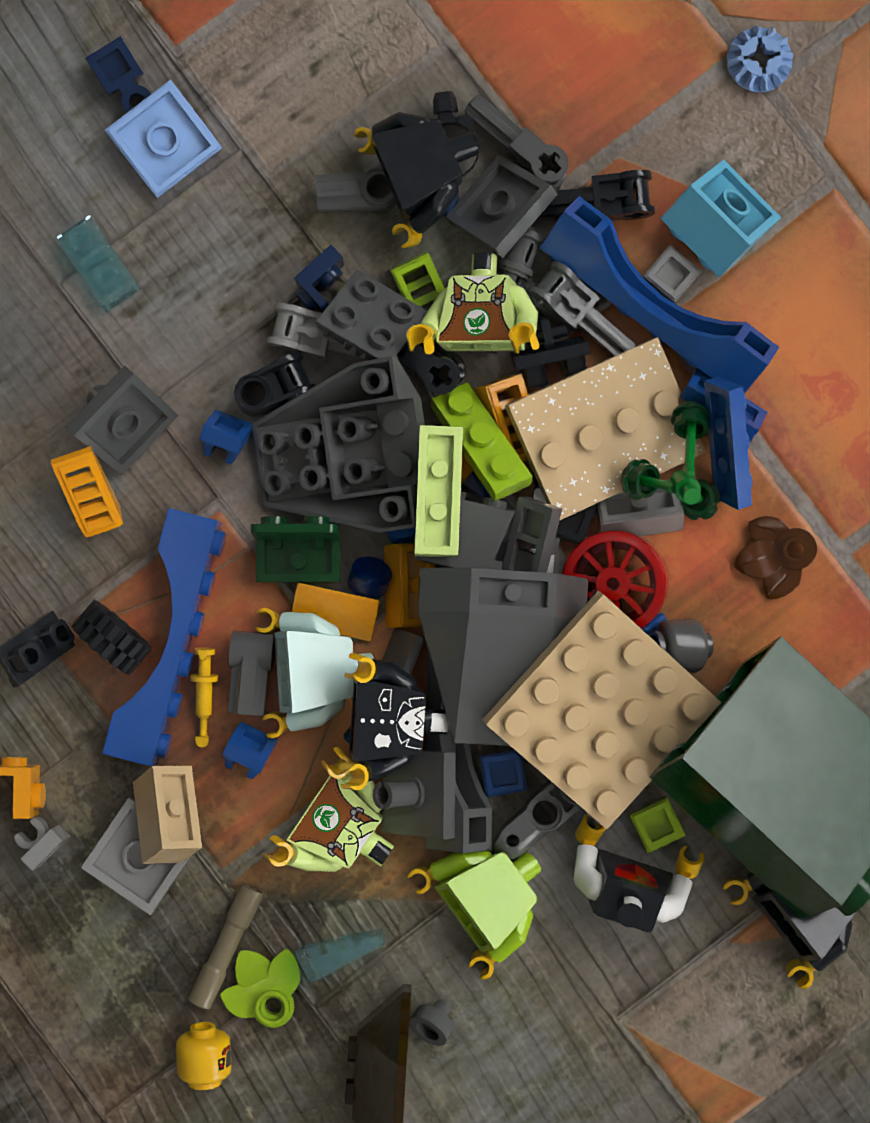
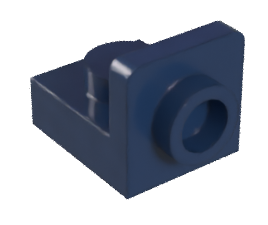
M332 245L327 247L294 277L299 288L295 295L308 310L314 311L318 308L321 313L324 312L329 304L317 290L321 286L324 289H328L343 274L340 270L344 266L343 257Z

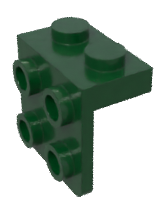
M264 516L261 517V524H251V534L256 539L257 583H341V532L336 524L329 522V517L308 516L304 517L303 524H290L286 522V517Z

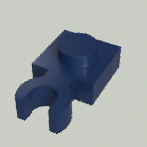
M121 36L85 58L109 96L117 91L121 92V104L125 113L132 109L130 99L133 96L140 95L146 99L151 95L145 87L135 83V80L143 76L144 73Z

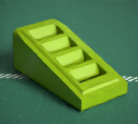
M427 251L389 268L401 295L420 307L435 300L441 290L444 289L443 283ZM425 267L428 274L407 284L405 283L404 276ZM432 282L434 290L415 299L412 298L410 292Z

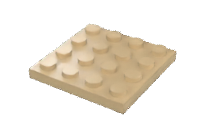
M598 590L487 713L482 721L603 827L608 829L652 780L649 776L677 745L683 742L686 743L722 702Z

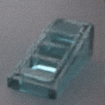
M374 929L305 944L297 948L295 955L309 982L314 983L382 947L387 936L383 929Z

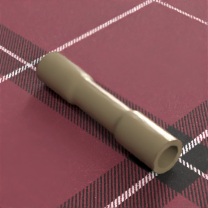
M241 883L226 915V922L218 940L189 994L188 1000L196 1006L211 1009L243 933L250 926L264 896V892L258 888Z

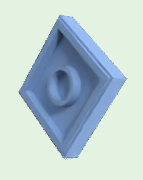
M171 79L105 129V132L157 199L222 149V146Z

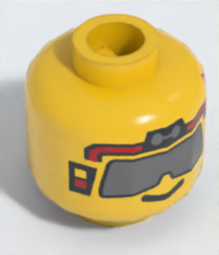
M211 1022L192 1024L190 1031L180 1035L176 1042V1067L179 1078L195 1090H209L219 1087L222 1084V1080L230 1075L232 1069L230 1036L225 1031L215 1028V1024Z

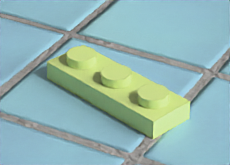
M420 425L415 556L458 558L463 427Z

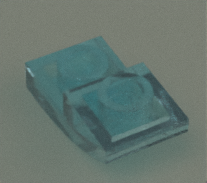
M90 215L56 237V240L73 266L80 273L106 312L141 290Z

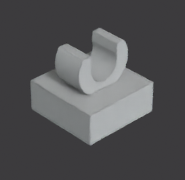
M38 816L30 820V823L38 831L35 840L28 839L23 832H19L14 836L18 846L30 849L20 859L32 871L40 867L71 837L60 824L49 830L47 822Z

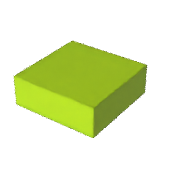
M666 796L629 814L647 853L686 836Z

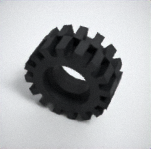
M93 600L71 625L74 632L84 642L88 643V646L93 651L98 652L99 656L104 660H108L112 666L127 675H130L152 650V647L144 638L139 636L136 630L132 629L127 622L120 619L116 613L111 612L108 607L102 605L97 600Z

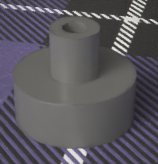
M437 1000L434 1006L427 1004L419 1005L409 1020L411 1030L420 1039L435 1046L445 1045L454 1030V1024L447 1016L451 1007L442 1000Z

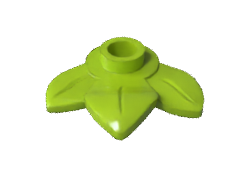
M285 949L270 962L267 957L258 952L241 950L235 966L238 984L221 992L220 996L224 1005L233 1015L239 1018L255 1017L260 1024L266 1027L276 1028L286 1024L292 1017L295 1008L292 994L301 980L299 965L294 954L289 949ZM268 999H278L281 1002V1009L278 1012L268 1010L266 1006Z

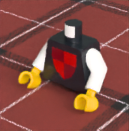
M588 814L584 815L575 830V837L582 845L577 847L574 883L588 898L593 913L599 917L620 923L625 927H633L645 932H652L656 921L664 923L680 916L693 885L690 879L697 877L704 861L703 852L700 853L698 861H689L684 856L687 846H683L675 863V871L678 875L673 876L672 872L594 847L606 828L598 822L595 829H592L587 824Z

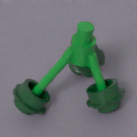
M688 401L677 406L673 410V416L671 417L675 433L679 437L686 439L685 465L683 469L673 473L669 480H661L658 469L651 465L648 460L641 459L639 461L635 459L624 468L621 475V484L623 491L629 494V498L633 500L649 498L657 489L674 493L682 502L684 514L688 518L693 520L702 518L706 520L717 512L720 493L715 486H710L706 480H696L694 462L695 439L702 438L707 434L710 414L708 409L701 403Z

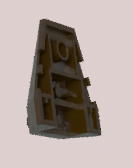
M403 984L359 1023L357 1036L349 1035L347 1062H355V1077L346 1079L345 1104L353 1105L352 1119L355 1123H403L412 984Z

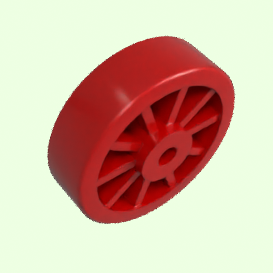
M609 530L586 538L572 550L562 571L563 575L587 578L589 582L596 583L597 589L587 593V602L589 601L588 598L594 596L599 590L623 612L621 598H624L634 609V611L626 615L640 628L645 627L658 615L668 594V571L661 554L648 540L629 531ZM615 549L628 551L620 566L616 564ZM603 551H607L608 568L596 557V555ZM635 554L642 560L645 566L630 573L627 567ZM589 562L598 570V576L585 574ZM648 571L650 586L633 583V577ZM631 590L648 593L642 604L631 595Z

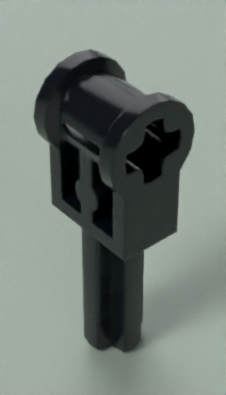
M630 170L621 173L592 176V187L557 190L556 193L558 195L539 217L562 215L579 196L612 221L637 220L651 217L655 214V207L650 205L648 182L652 179V173L649 170ZM633 188L636 191L637 202L634 201Z
M406 342L398 353L402 357L399 362L419 375L426 388L435 394L444 395L450 393L463 380L466 374V365L459 354L453 351H443L436 345H434V352L432 354H425L423 343L417 344L414 347V351H409L408 342ZM443 365H447L450 368L448 372L449 377L445 380L440 379L438 376Z

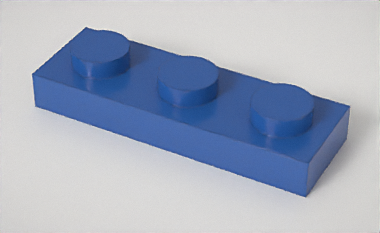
M715 377L704 381L706 408L710 414L708 435L713 486L720 493V501L740 510L752 505L751 487L753 481L749 471L748 457L750 441L746 431L745 418L747 401L743 386L720 377Z

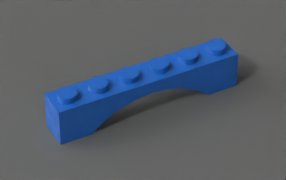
M580 196L563 212L540 247L550 256L552 261H559L565 264L590 290L599 292L612 302L620 313L627 317H632L645 327L653 338L658 337L660 342H665L678 352L686 363L693 367H698L711 378L720 377L743 386L744 393L768 366L779 349V346L747 322L723 321L704 317L686 310L662 296L644 280L630 262L618 239L613 221Z
M168 508L158 545V551L165 564L172 593V619L168 641L160 662L147 683L131 700L113 712L102 754L151 767L158 764L159 758L165 759L167 757L172 740V735L166 733L170 717L177 718L183 699V694L177 693L181 676L188 677L194 654L188 652L192 636H199L205 613L199 612L203 595L210 596L214 585L215 572L210 571L214 555H221L225 544L226 532L221 531V522Z

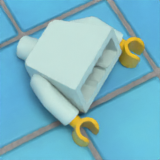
M259 609L257 611L258 614H270L272 617V623L269 627L264 629L260 627L255 628L258 632L274 634L280 706V711H272L262 718V720H267L268 718L276 719L280 725L279 731H271L265 735L268 738H276L282 735L287 728L294 732L324 725L344 708L345 699L352 698L353 680L344 676L345 673H354L358 667V661L348 658L349 654L353 653L351 637L340 636L337 626L314 613L283 612L279 616L276 611L271 609ZM372 653L359 654L370 659H374Z

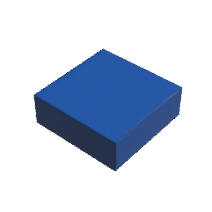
M515 749L479 755L486 797L527 791L522 756Z

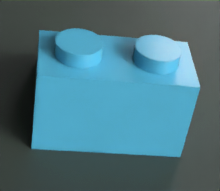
M723 159L691 184L660 219L669 227L671 234L675 238L683 241L698 256L700 263L705 268L713 271L720 277L782 217Z

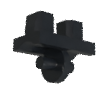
M547 316L538 318L539 330L536 331L538 342H542V345H539V349L533 350L532 347L524 348V351H519V353L510 352L512 364L516 370H519L520 374L522 373L526 388L533 389L548 384L544 364L559 361L563 379L586 369L585 355L590 354L588 341H584L583 336L553 342V339L568 336L566 325L550 327Z
M50 611L0 645V664L5 669L13 688L22 685L75 646L73 642L75 636L65 620L58 619L55 612Z

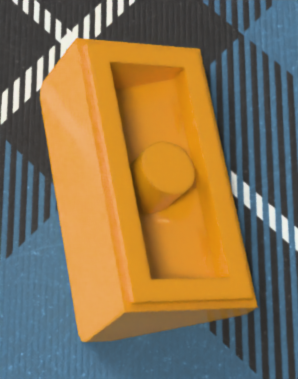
M399 543L384 546L385 619L387 628L421 627L417 612L420 568H435V565L415 559V544Z
M297 582L292 612L314 613L337 626L340 635L371 642L380 601Z

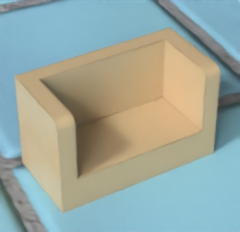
M192 766L150 767L133 782L142 864L180 863L202 849Z

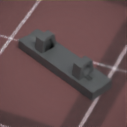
M518 497L501 570L547 573L551 555L557 554L560 538L556 537L562 508L531 497ZM525 548H527V549H536V550H535V553H533V552H531V551L525 550Z

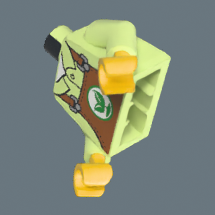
M487 252L474 253L472 255L471 275L450 277L448 287L441 290L420 324L413 325L408 329L406 336L409 351H414V347L417 344L423 343L425 354H432L434 352L433 340L436 337L437 343L447 352L514 351L519 353V351H524V343L530 342L532 349L537 350L539 349V342L536 337L538 311L525 289L517 286L509 275H496V254Z
M340 747L333 749L340 757L336 764L328 765L324 760L321 761V764L330 776L288 837L287 841L292 844L289 845L277 835L270 837L269 840L280 846L279 850L274 855L263 853V857L274 866L289 865L305 871L336 872L342 867L349 869L361 853L381 867L394 848L393 844L374 832L383 819L380 813L381 809L373 801L374 782H367L366 786L361 790L341 788V784L349 782L351 772L339 770V764L342 762H354L349 759Z

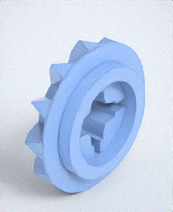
M755 25L751 29L741 31L732 41L727 53V67L733 80L742 88L752 92H768L779 87L786 80L792 70L794 53L791 52L788 45V37H782L776 32L774 27L763 28ZM758 44L762 48L764 55L774 56L767 60L763 74L762 67H759L758 61L748 59V57L754 56Z

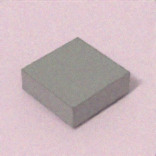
M669 245L643 278L662 296L676 303L698 277L701 270Z

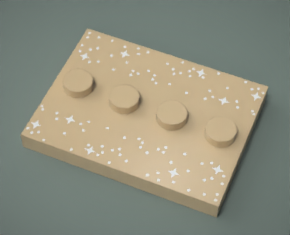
M658 337L652 338L505 405L546 503L562 508L560 520L622 492L621 475L624 468L632 460H648L651 465L658 469L659 474L685 462L686 439L679 437L675 433L674 426L671 423L673 410L685 403V401L680 397L681 391ZM700 438L695 439V457L706 453Z

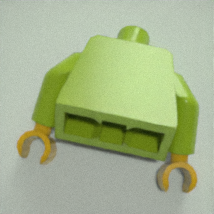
M488 850L469 853L453 852L432 862L430 869L426 866H419L408 874L407 878L417 873L424 875L426 878V886L414 891L417 894H423L429 890L434 880L440 882L434 888L478 947V950L474 951L470 956L469 968L477 961H485L489 965L481 971L480 979L486 980L490 978L493 974L494 963L503 962L526 942L533 919L531 908L538 900L528 882L541 872L538 861L530 853L525 852L512 862L503 851L493 855Z

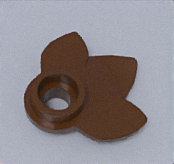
M763 516L748 522V527L755 541L741 550L736 558L734 567L747 576L764 578V590L767 599L784 597L799 586L802 569L809 566L816 557L817 543L808 531L801 528L789 529L779 518ZM793 541L800 542L804 548L803 554L799 557L791 556L788 552L789 543Z

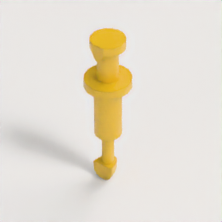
M209 647L194 649V654L198 655V673L190 675V681L196 682L195 715L200 718V735L195 737V742L201 748L206 747L209 742L207 718L212 715V682L218 681V675L211 673V655H215V648Z

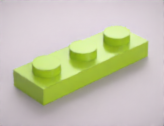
M468 382L456 387L450 393L440 394L432 398L431 408L443 426L463 427L462 454L494 502L531 485V473Z

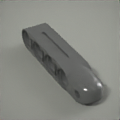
M548 780L530 795L524 807L501 825L492 848L496 853L503 851L510 860L517 858L548 832L561 826L582 807L553 782ZM543 800L551 801L555 805L556 810L553 818L547 822L537 821L533 818L532 813L534 806ZM514 834L517 836L514 842L507 841L509 835Z

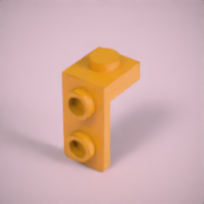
M2 757L0 776H14L13 819H30L39 815V808H44L46 801V787L44 783H40V765L27 764V757Z

